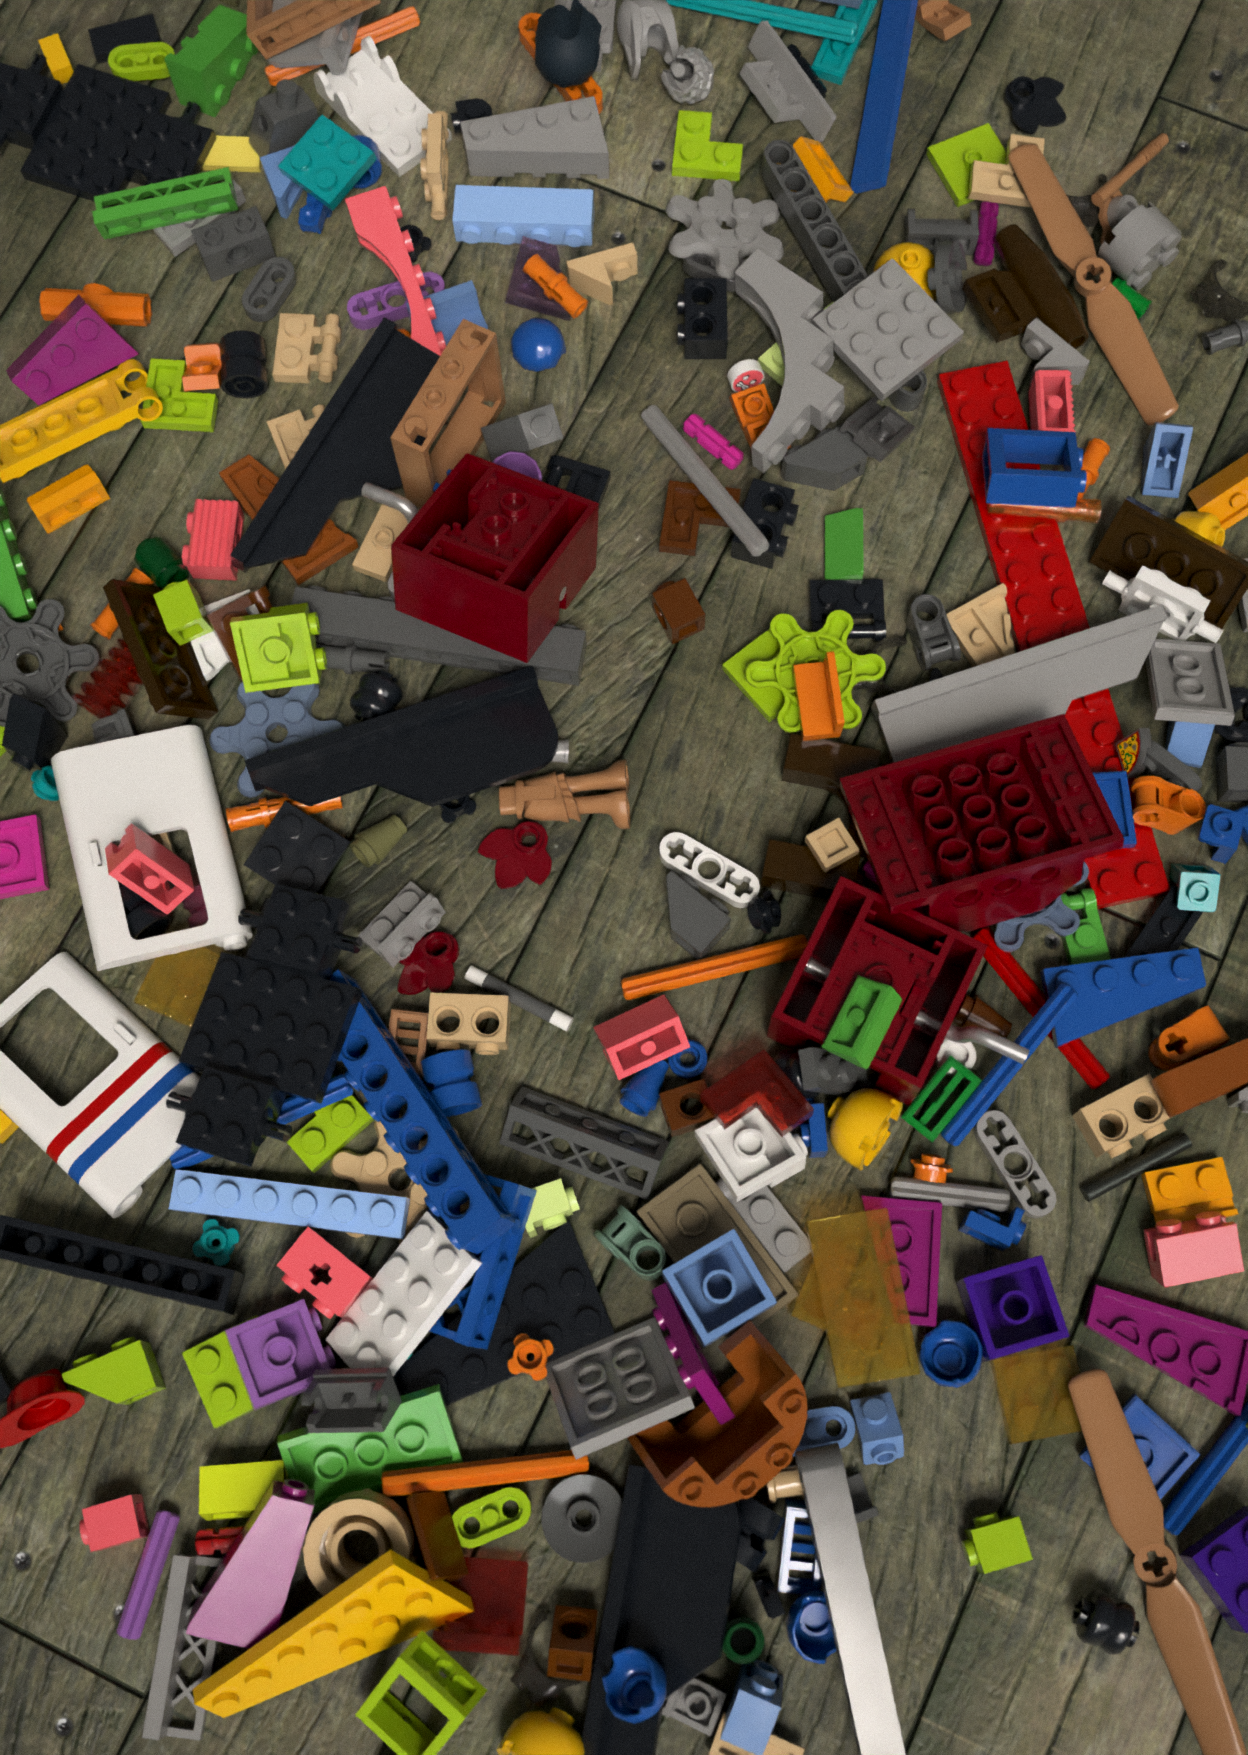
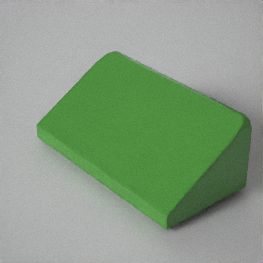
M854 508L826 515L824 518L825 580L862 579L864 573L863 508Z
M857 976L822 1047L858 1067L868 1069L901 1004L902 998L892 986Z

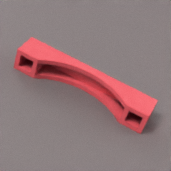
M386 186L345 198L359 244L374 253L386 264L403 288L411 311V339L441 356L446 348V343L442 331L435 333L431 320L437 318L431 298L423 299L420 286L426 285L420 265H412L408 253L413 252L414 247L408 230L402 232L400 230L397 219L402 218L403 215L397 196L390 198Z

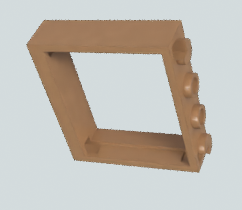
M247 0V36L267 60L381 3V0H296L273 13L272 0Z
M466 319L461 321L390 437L405 496L419 508H422L434 493V484L436 482L441 484L447 477L446 472L449 469L453 470L466 453L475 456L484 441L480 428L493 424L506 404L496 333ZM468 386L469 391L429 455V448ZM489 400L493 402V407L483 404L484 401ZM418 435L426 438L422 446L414 443Z

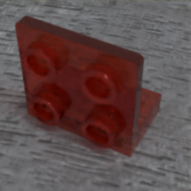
M464 1557L469 1574L450 1583V1585L471 1596L474 1612L455 1620H445V1624L433 1630V1640L443 1650L519 1656L522 1651L528 1563L516 1560Z

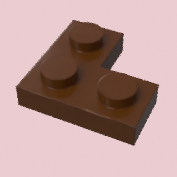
M669 480L659 552L695 556L700 524L729 526L694 483ZM724 487L739 505L741 489Z

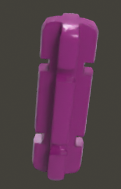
M983 201L980 204L978 215L979 237L974 253V262L978 266H990L994 258V238L997 231L999 205L994 202Z

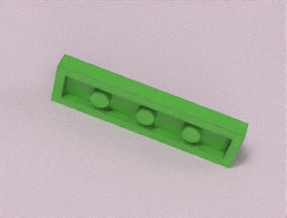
M229 167L95 196L96 210L92 211L94 224L105 240L239 210L231 171ZM222 180L225 181V182H221V183H217V184H212V185H210V184L213 183V182L222 181ZM188 189L185 191L177 192V190ZM153 196V198L143 200L145 197ZM118 203L121 204V205H117V206L105 208V206H109V205H113V204H118Z

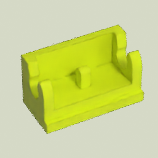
M283 1460L200 1466L199 1515L206 1521L250 1518L274 1480L284 1482V1480L289 1479Z

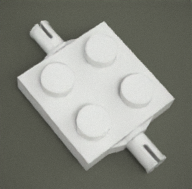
M1142 565L1136 577L1130 579V581L1110 570L1102 585L1122 594V603L1118 610L1126 615L1163 605L1167 619L1163 622L1159 632L1174 640L1186 641L1189 636L1197 633L1216 644L1224 629H1220L1204 620V612L1210 600L1202 597L1197 590L1183 587L1168 579L1164 573L1158 570H1151Z

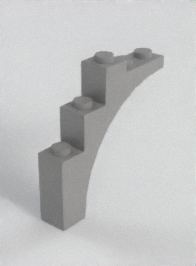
M757 248L734 272L736 294L752 306L771 329L781 350L785 368V378L779 403L767 427L751 446L752 465L764 473L772 464L776 465L783 459L787 448L795 439L799 440L804 437L810 425L822 431L830 421L832 423L837 421L845 409L844 386L825 374L829 371L835 359L834 339L811 324L812 319L824 310L823 292Z

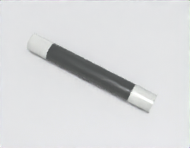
M473 965L469 967L465 975L466 980L495 995L509 996L512 1004L566 1032L572 1025L573 1017Z

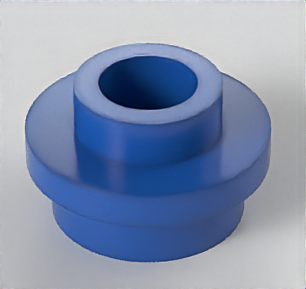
M688 1039L689 1048L668 1057L669 1067L672 1072L684 1079L699 1076L707 1065L706 1050L699 1042ZM683 1054H692L695 1058L694 1064L691 1066L683 1065L680 1061Z

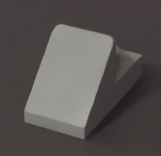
M1035 318L1026 327L1021 347L1025 349L1029 357L1040 361L1033 369L1029 384L1031 385L1033 376L1038 370H1068L1072 373L1070 377L1072 379L1071 385H1078L1083 380L1090 361L1038 318Z

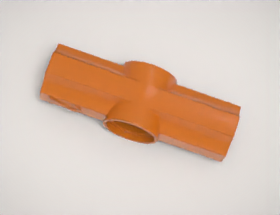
M97 283L86 284L83 290L45 288L40 294L41 315L45 321H54L79 294L109 324L147 327L151 323V299L148 294L113 292L107 286Z

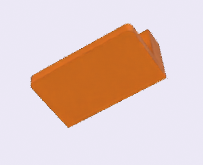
M830 651L826 652L824 662L793 665L792 672L802 741L837 738L841 736L845 721L835 653Z

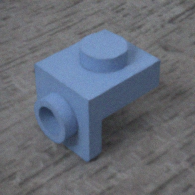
M891 1393L850 1400L851 1413L861 1444L863 1464L876 1463L884 1465L893 1462L895 1459L902 1458L904 1456L903 1432Z

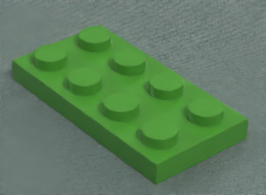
M439 1384L400 1396L402 1402L384 1432L309 1433L306 1426L278 1435L277 1445L289 1479L302 1481L309 1486V1489L315 1490L312 1514L323 1511L333 1500L353 1491L371 1489L373 1492H381V1477L385 1471L463 1463V1456Z

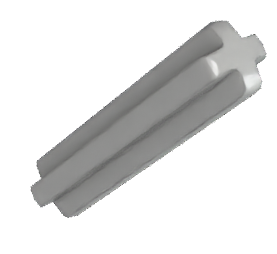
M897 1176L893 1177L890 1183V1197L894 1199L939 1202L945 1206L995 1212H1006L1010 1205V1193L1005 1189L947 1182L935 1183Z

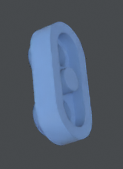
M837 1406L807 1410L806 1426L795 1451L837 1442L840 1449L846 1447L852 1441L855 1434V1423L848 1411ZM829 1420H835L840 1424V1433L835 1437L830 1436L826 1432L825 1427Z

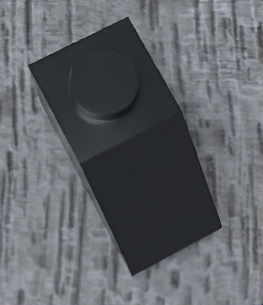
M13 694L9 701L2 746L12 756L10 762L27 772H30L32 768L41 770L45 766H50L51 758L60 751L68 735L47 709Z

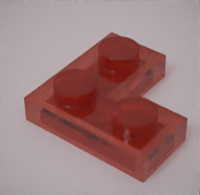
M764 1049L700 1093L701 1102L724 1130L757 1107L782 1138L813 1116L814 1108Z

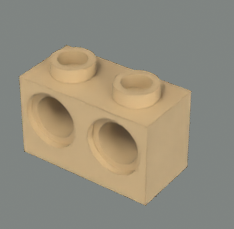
M430 993L427 1040L430 1046L436 1047V1051L439 1053L460 1050V1048L475 1049L477 1054L498 1055L499 1050H508L511 1016L509 996ZM456 1017L460 1020V1024L455 1031L446 1033L440 1030V1024L445 1018ZM494 1018L499 1021L497 1030L491 1034L481 1033L478 1028L484 1019Z
M1150 1073L1081 1108L1072 1116L1096 1158L1108 1152L1112 1159L1133 1148L1129 1142L1130 1140L1143 1135L1147 1141L1167 1130L1164 1123L1172 1117H1168L1150 1082L1153 1079ZM1135 1102H1142L1148 1106L1150 1110V1118L1148 1120L1136 1115L1134 1111ZM1100 1119L1109 1120L1114 1124L1116 1128L1114 1138L1107 1137L1100 1131Z

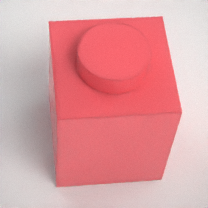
M131 1494L82 1509L84 1519L80 1520L79 1523L80 1534L83 1543L89 1545L90 1552L112 1548L148 1537L150 1531L142 1494Z

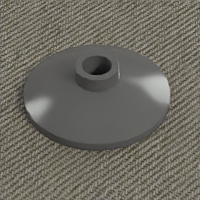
M575 1475L564 1479L548 1494L542 1509V1529L548 1544L561 1557L577 1563L594 1562L607 1556L615 1548L623 1503L622 1499L612 1485L599 1477ZM583 1509L588 1510L592 1515V1522L586 1527L580 1526L576 1521L577 1513Z

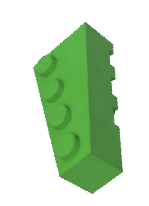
M0 486V606L11 620L24 623L33 618L38 601L33 589L28 588L25 577L28 574L27 566L22 554L19 553L16 543L17 534L10 520L6 499Z

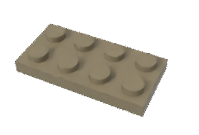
M701 1163L636 1211L653 1237L664 1248L665 1253L673 1264L735 1229L777 1301L774 1307L750 1320L756 1328L799 1295ZM740 1326V1327H738L737 1329L733 1330L732 1332L728 1333V1334L726 1335L727 1338H729L731 1335H733V1334H734L738 1329H740L742 1326Z

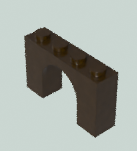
M791 733L782 781L820 788L835 795L846 808L849 817V829L847 831L859 848L858 855L824 872L809 847L769 839L761 887L829 900L841 876L863 886L865 871L858 869L860 858L868 857L840 789L839 778L884 766L883 764H878L880 750L823 739L802 741V735Z

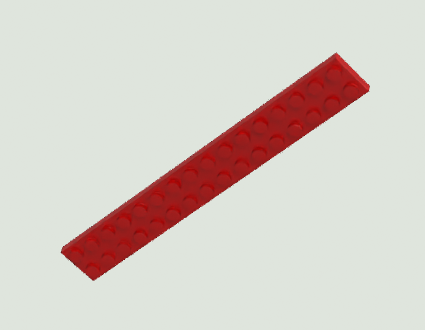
M1008 361L939 374L937 379L938 387L997 586L1004 583L1007 587V595L1004 598L1007 612L1010 614V631L1016 651L1020 652L1089 629L1088 620L1053 507L986 503L982 454L987 428L1029 430ZM1005 462L1006 468L1041 470L1039 464ZM1109 689L1071 701L1065 717L1092 773L1123 771L1115 743L1124 737ZM1136 778L1128 779L1132 810L1135 808V794L1131 791V784ZM1134 822L1137 840L1134 848L1116 849L1084 859L1089 869L1085 885L1086 888L1094 890L1097 909L1166 895L1170 890L1151 827Z

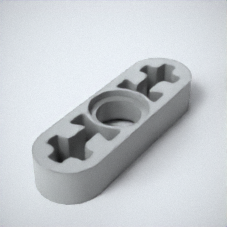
M997 1110L985 1112L974 1126V1136L1016 1205L1025 1210L1024 1215L1030 1218L1044 1217L1054 1209L1056 1204V1193L1009 1117ZM989 1120L993 1125L1000 1123L1003 1129L998 1134L1002 1142L1005 1144L1011 1139L1014 1145L1006 1147L997 1155L993 1149L998 1148L1000 1143L994 1135L987 1137L984 1134V1130L988 1127L986 1121ZM1016 1153L1024 1159L1026 1167L1023 1174L1012 1175L1006 1171L1004 1167L1006 1155ZM1033 1174L1036 1180L1031 1181L1029 1185L1035 1193L1043 1192L1046 1198L1041 1202L1044 1209H1040L1038 1205L1031 1207L1027 1202V1199L1031 1197L1027 1186L1024 1185L1018 1190L1015 1184L1024 1181Z

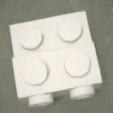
M764 1093L695 1130L697 1141L736 1202L768 1184L772 1188L805 1169L808 1151L804 1142L798 1134L791 1135L784 1124L786 1123V1117L782 1109L776 1102L770 1103Z

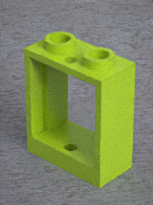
M422 1630L397 1658L355 1715L397 1755H436L484 1696L487 1689ZM440 1671L446 1674V1678L440 1675ZM400 1675L449 1719L437 1736L389 1692Z

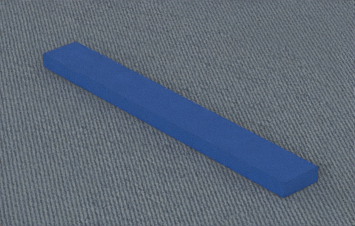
M883 0L850 185L855 194L886 187L918 0Z

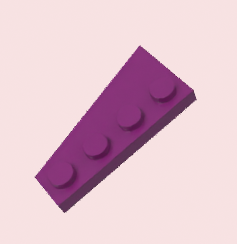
M1099 1285L1092 1287L1083 1326L1235 1416L1241 1415L1248 1382V1331Z

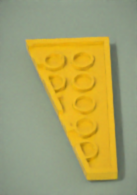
M390 1549L193 1688L194 1704L222 1718L228 1717L411 1639L422 1630L427 1632L474 1612L471 1596L443 1580L432 1581L428 1571Z

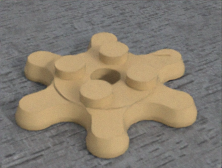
M374 1120V1127L378 1138L374 1149L366 1154H357L350 1150L338 1151L330 1161L331 1172L339 1179L354 1182L359 1192L409 1198L410 1204L405 1239L429 1209L424 1201L427 1193L421 1184L417 1185L412 1180L409 1187L403 1191L392 1189L389 1184L391 1175L397 1169H404V1165L407 1162L401 1153H396L386 1142L384 1134L387 1131L381 1121L377 1122ZM428 1137L420 1140L419 1150L426 1145ZM470 1200L460 1206V1212L469 1208ZM345 1232L346 1234L354 1238L365 1236L364 1234ZM399 1239V1244H401L404 1239Z

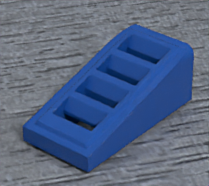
M786 1498L777 1591L801 1595L813 1590L820 1591L822 1580L814 1543L792 1540L793 1533L812 1536L809 1523L794 1522L795 1517L808 1518L805 1500ZM791 1552L813 1554V1560L790 1558ZM789 1569L812 1572V1578L788 1576Z

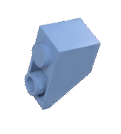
M755 1660L754 1663L742 1664L723 1721L721 1740L755 1755H763L782 1703L784 1676L779 1675L775 1667L760 1660Z

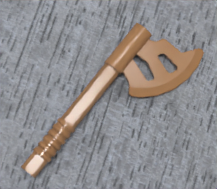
M1161 133L1153 139L1135 158L1091 196L1092 203L1100 207L1098 218L1103 229L1100 239L1101 245L1104 241L1109 244L1115 238L1107 218L1110 201L1116 196H1122L1119 190L1122 185L1141 167L1154 158L1169 142L1167 134Z

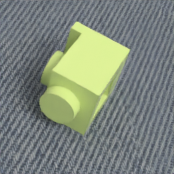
M558 1179L531 1188L537 1190L525 1226L527 1233L531 1238L538 1235L536 1227L543 1225L544 1230H551L567 1223L566 1217L573 1215L572 1212L580 1210L573 1187L565 1189L562 1180Z

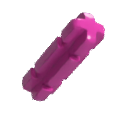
M691 414L683 423V430L690 437H697L696 442L715 458H722L721 463L731 470L737 468L743 461V452L735 445L729 446L730 441L710 424L704 425L705 420L698 414Z

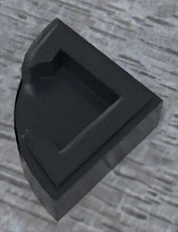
M765 1569L754 1574L752 1580L768 1618L774 1619L785 1614L768 1571Z

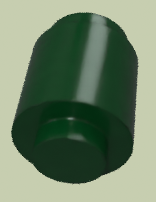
M147 538L137 546L134 558L135 563L158 587L165 588L170 583L182 582L187 579L188 570L184 567L182 559L162 538Z
M747 1615L730 1617L727 1619L723 1643L725 1655L730 1660L740 1664H747L756 1660L764 1647V1635L760 1626L753 1618Z

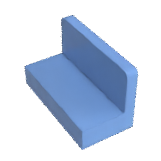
M472 280L423 297V299L431 298L437 317L431 320L435 333L442 331L446 346L463 319L488 329L479 307L477 291ZM408 302L406 303V306L411 323V311Z

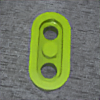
M164 42L120 45L110 52L108 63L113 75L131 81L164 79L170 76L164 58L169 53L175 55V52L169 44Z
M507 1487L461 1506L452 1516L460 1545L465 1548H476L522 1528L530 1519L532 1505L524 1491L515 1487ZM509 1500H513L518 1504L519 1511L515 1517H508L503 1511L504 1504ZM470 1517L476 1518L480 1523V1528L476 1534H470L465 1529V1522Z

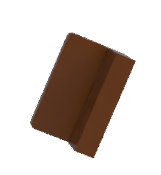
M444 1491L414 1493L408 1496V1506L404 1507L403 1510L410 1519L414 1531L416 1554L419 1555L420 1567L428 1571L432 1581L443 1580L448 1584L469 1574Z

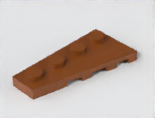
M249 454L219 472L221 480L236 501L239 502L251 521H253L279 480L277 476ZM329 519L306 556L284 560L281 563L299 586L359 546L357 540L348 533L342 532Z

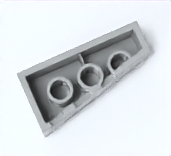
M595 96L460 122L470 176L514 177L516 173H529L533 175V178H546V173L566 174L567 178H580L581 174H597V179H609V153Z

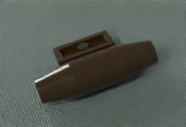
M1017 224L1005 227L994 238V243L1005 271H999L994 268L968 278L963 284V291L996 343L1024 333L1026 327L1035 318H1038L1074 349H1078L1087 341L1089 335L1073 296L1046 254Z

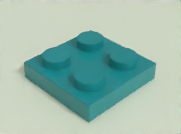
M322 114L281 161L278 168L283 175L333 211L377 158L371 149Z

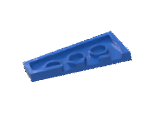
M1199 948L1045 968L1040 972L1046 1001L1061 983L1069 985L1078 993V998L1051 1030L1055 1048L1203 989L1206 986Z

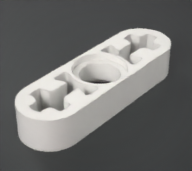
M670 833L662 839L659 856L662 864L680 876L682 874L688 876L699 887L737 908H747L749 902L758 897L760 884L758 878L752 872L683 833ZM678 844L683 845V853L693 859L694 852L699 854L694 859L691 870L686 868L689 865L687 858L681 855H677L675 859L670 858L669 846L675 848ZM705 861L715 862L720 868V874L714 879H705L698 872L699 866ZM726 872H732L730 881L736 885H741L744 881L748 882V891L751 894L743 893L741 897L736 896V887L727 881L724 889L719 887L725 880Z

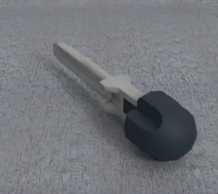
M556 0L555 6L546 9L539 17L535 36V64L546 81L562 88L580 85L586 82L595 71L599 59V39L602 27L595 15L592 14L597 0Z

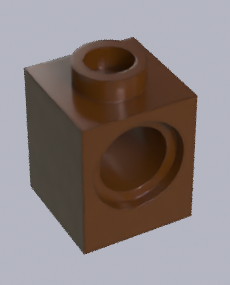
M685 578L678 582H666L659 586L656 592L652 593V609L671 644H675L705 630V613Z
M704 1079L659 1093V1103L671 1138L699 1129L717 1119L716 1111L722 1110L715 1088L708 1089ZM688 1098H694L702 1104L703 1109L696 1116H688L682 1112L680 1108L681 1103Z
M555 1606L547 1676L590 1682L598 1610L585 1609L579 1606Z

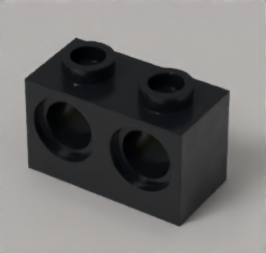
M684 278V293H677V315H684V324H678L677 340L678 346L684 345L685 360L727 359V278ZM703 302V303H706V304H705V305H699V304H697V303ZM698 333H706V334H708V335H706V336H700V335H697V334H698Z
M753 478L743 511L767 538L769 549L758 557L753 556L736 534H734L731 558L773 569L776 557L783 558L789 537L784 536L786 526H793L797 517L799 505L793 504L794 489ZM767 506H774L779 510L776 512L766 511L764 508Z

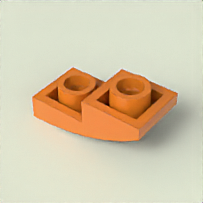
M764 383L737 392L729 397L750 448L767 427L774 413V408Z

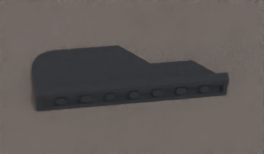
M385 317L382 319L230 556L234 567L247 573L249 568L306 556L339 503L363 497L361 491L366 482L389 491L402 487L390 437L438 361L439 355L397 331V324ZM418 435L414 443L422 446L426 438Z
M529 666L244 761L255 791L266 789L309 807L372 785L380 786L434 807L543 769L553 760L559 742L558 732L539 689L536 673L533 666Z
M629 1464L582 1736L584 1755L656 1754L663 1705L655 1715L636 1724L614 1717L606 1705V1692L602 1677L611 1670L613 1666L612 1654L615 1651L633 1646L653 1655L666 1673L667 1694L665 1700L721 1658L741 1533V1514L737 1502L716 1507H695L680 1503L661 1489L648 1468Z

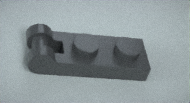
M810 1047L798 1050L805 1091L848 1097L853 1091L873 1088L872 1082L868 1081L866 1069L858 1067L825 1049Z

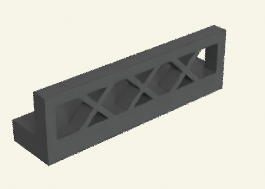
M522 1086L510 1105L499 1144L648 1200L669 1141ZM515 1122L529 1126L536 1137L526 1140L513 1135ZM557 1137L564 1139L569 1143L573 1151L566 1154L555 1151L549 1140ZM592 1152L605 1155L610 1165L603 1168L594 1166L588 1159L587 1154ZM635 1166L648 1171L645 1183L642 1184L629 1179L624 1169Z

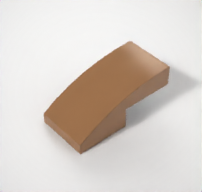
M918 0L915 20L943 41L949 40L971 26L970 13L950 4L948 0Z

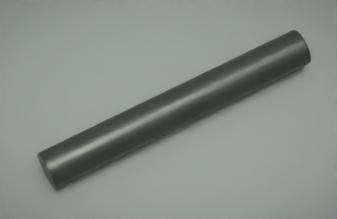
M1181 1133L1080 1188L1081 1193L1086 1201L1090 1202L1192 1147L1191 1140L1186 1133Z

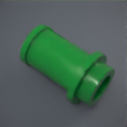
M1116 278L1112 285L1131 303L1139 320L1147 311L1152 301L1126 284V280L1122 281L1120 278Z

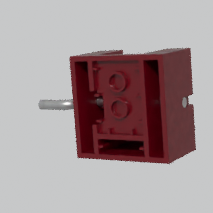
M466 453L419 511L412 502L397 493L368 482L362 488L361 494L363 497L400 511L407 520L408 525L391 544L395 610L525 663L529 662L558 622L559 609L566 610L596 569L599 503Z
M842 876L773 1012L767 1033L768 1038L797 1051L805 1048L809 1038L823 1045L857 976H861L892 986L902 998L901 1004L869 1068L880 1072L873 1089L886 1092L908 1106L921 1090L944 1039L963 1044L969 1042L978 1043L1021 1064L1025 1062L1030 1051L984 1028L977 1026L959 1027L952 1024L988 947L987 944L912 909L890 915L882 895Z

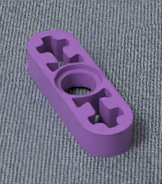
M434 272L422 273L426 284L420 286L423 297L428 296V292L425 290L426 287H431L435 293L445 290L444 281L440 275ZM399 281L352 296L347 303L351 324L361 330L378 327L384 317L392 322L409 317L406 306L408 300ZM394 295H402L406 298L405 303L399 307H392L387 302ZM381 301L382 311H379L377 302ZM365 307L368 314L362 316L359 309Z

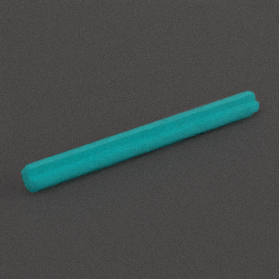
M666 0L671 6L757 24L761 21H768L772 27L847 43H854L858 33V24L854 21L753 0Z

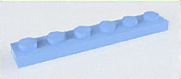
M176 1169L169 1209L204 1215L404 1239L410 1199L400 1196Z

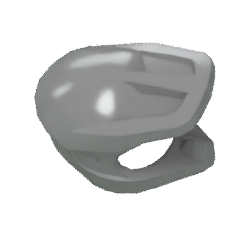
M624 0L617 15V33L624 47L631 80H636L639 75L641 58L646 56L647 48L655 49L664 57L668 65L675 61L679 48L672 10L667 1Z

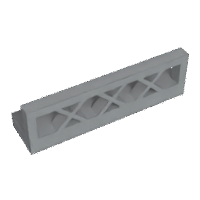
M186 1553L173 1555L142 1738L160 1740L168 1736L199 1741L203 1739L207 1710L194 1704L193 1688L214 1674L219 1642L200 1638L197 1641L194 1636L187 1635L186 1630L192 1609L193 1594L198 1599L202 1593L195 1584L198 1565L218 1567L223 1558ZM186 1638L191 1646L183 1652ZM208 1640L205 1654L200 1645ZM195 1651L204 1664L201 1678L189 1686L180 1673L181 1662ZM179 1684L183 1692L176 1697L177 1686ZM187 1696L196 1709L194 1728L172 1726L174 1706Z

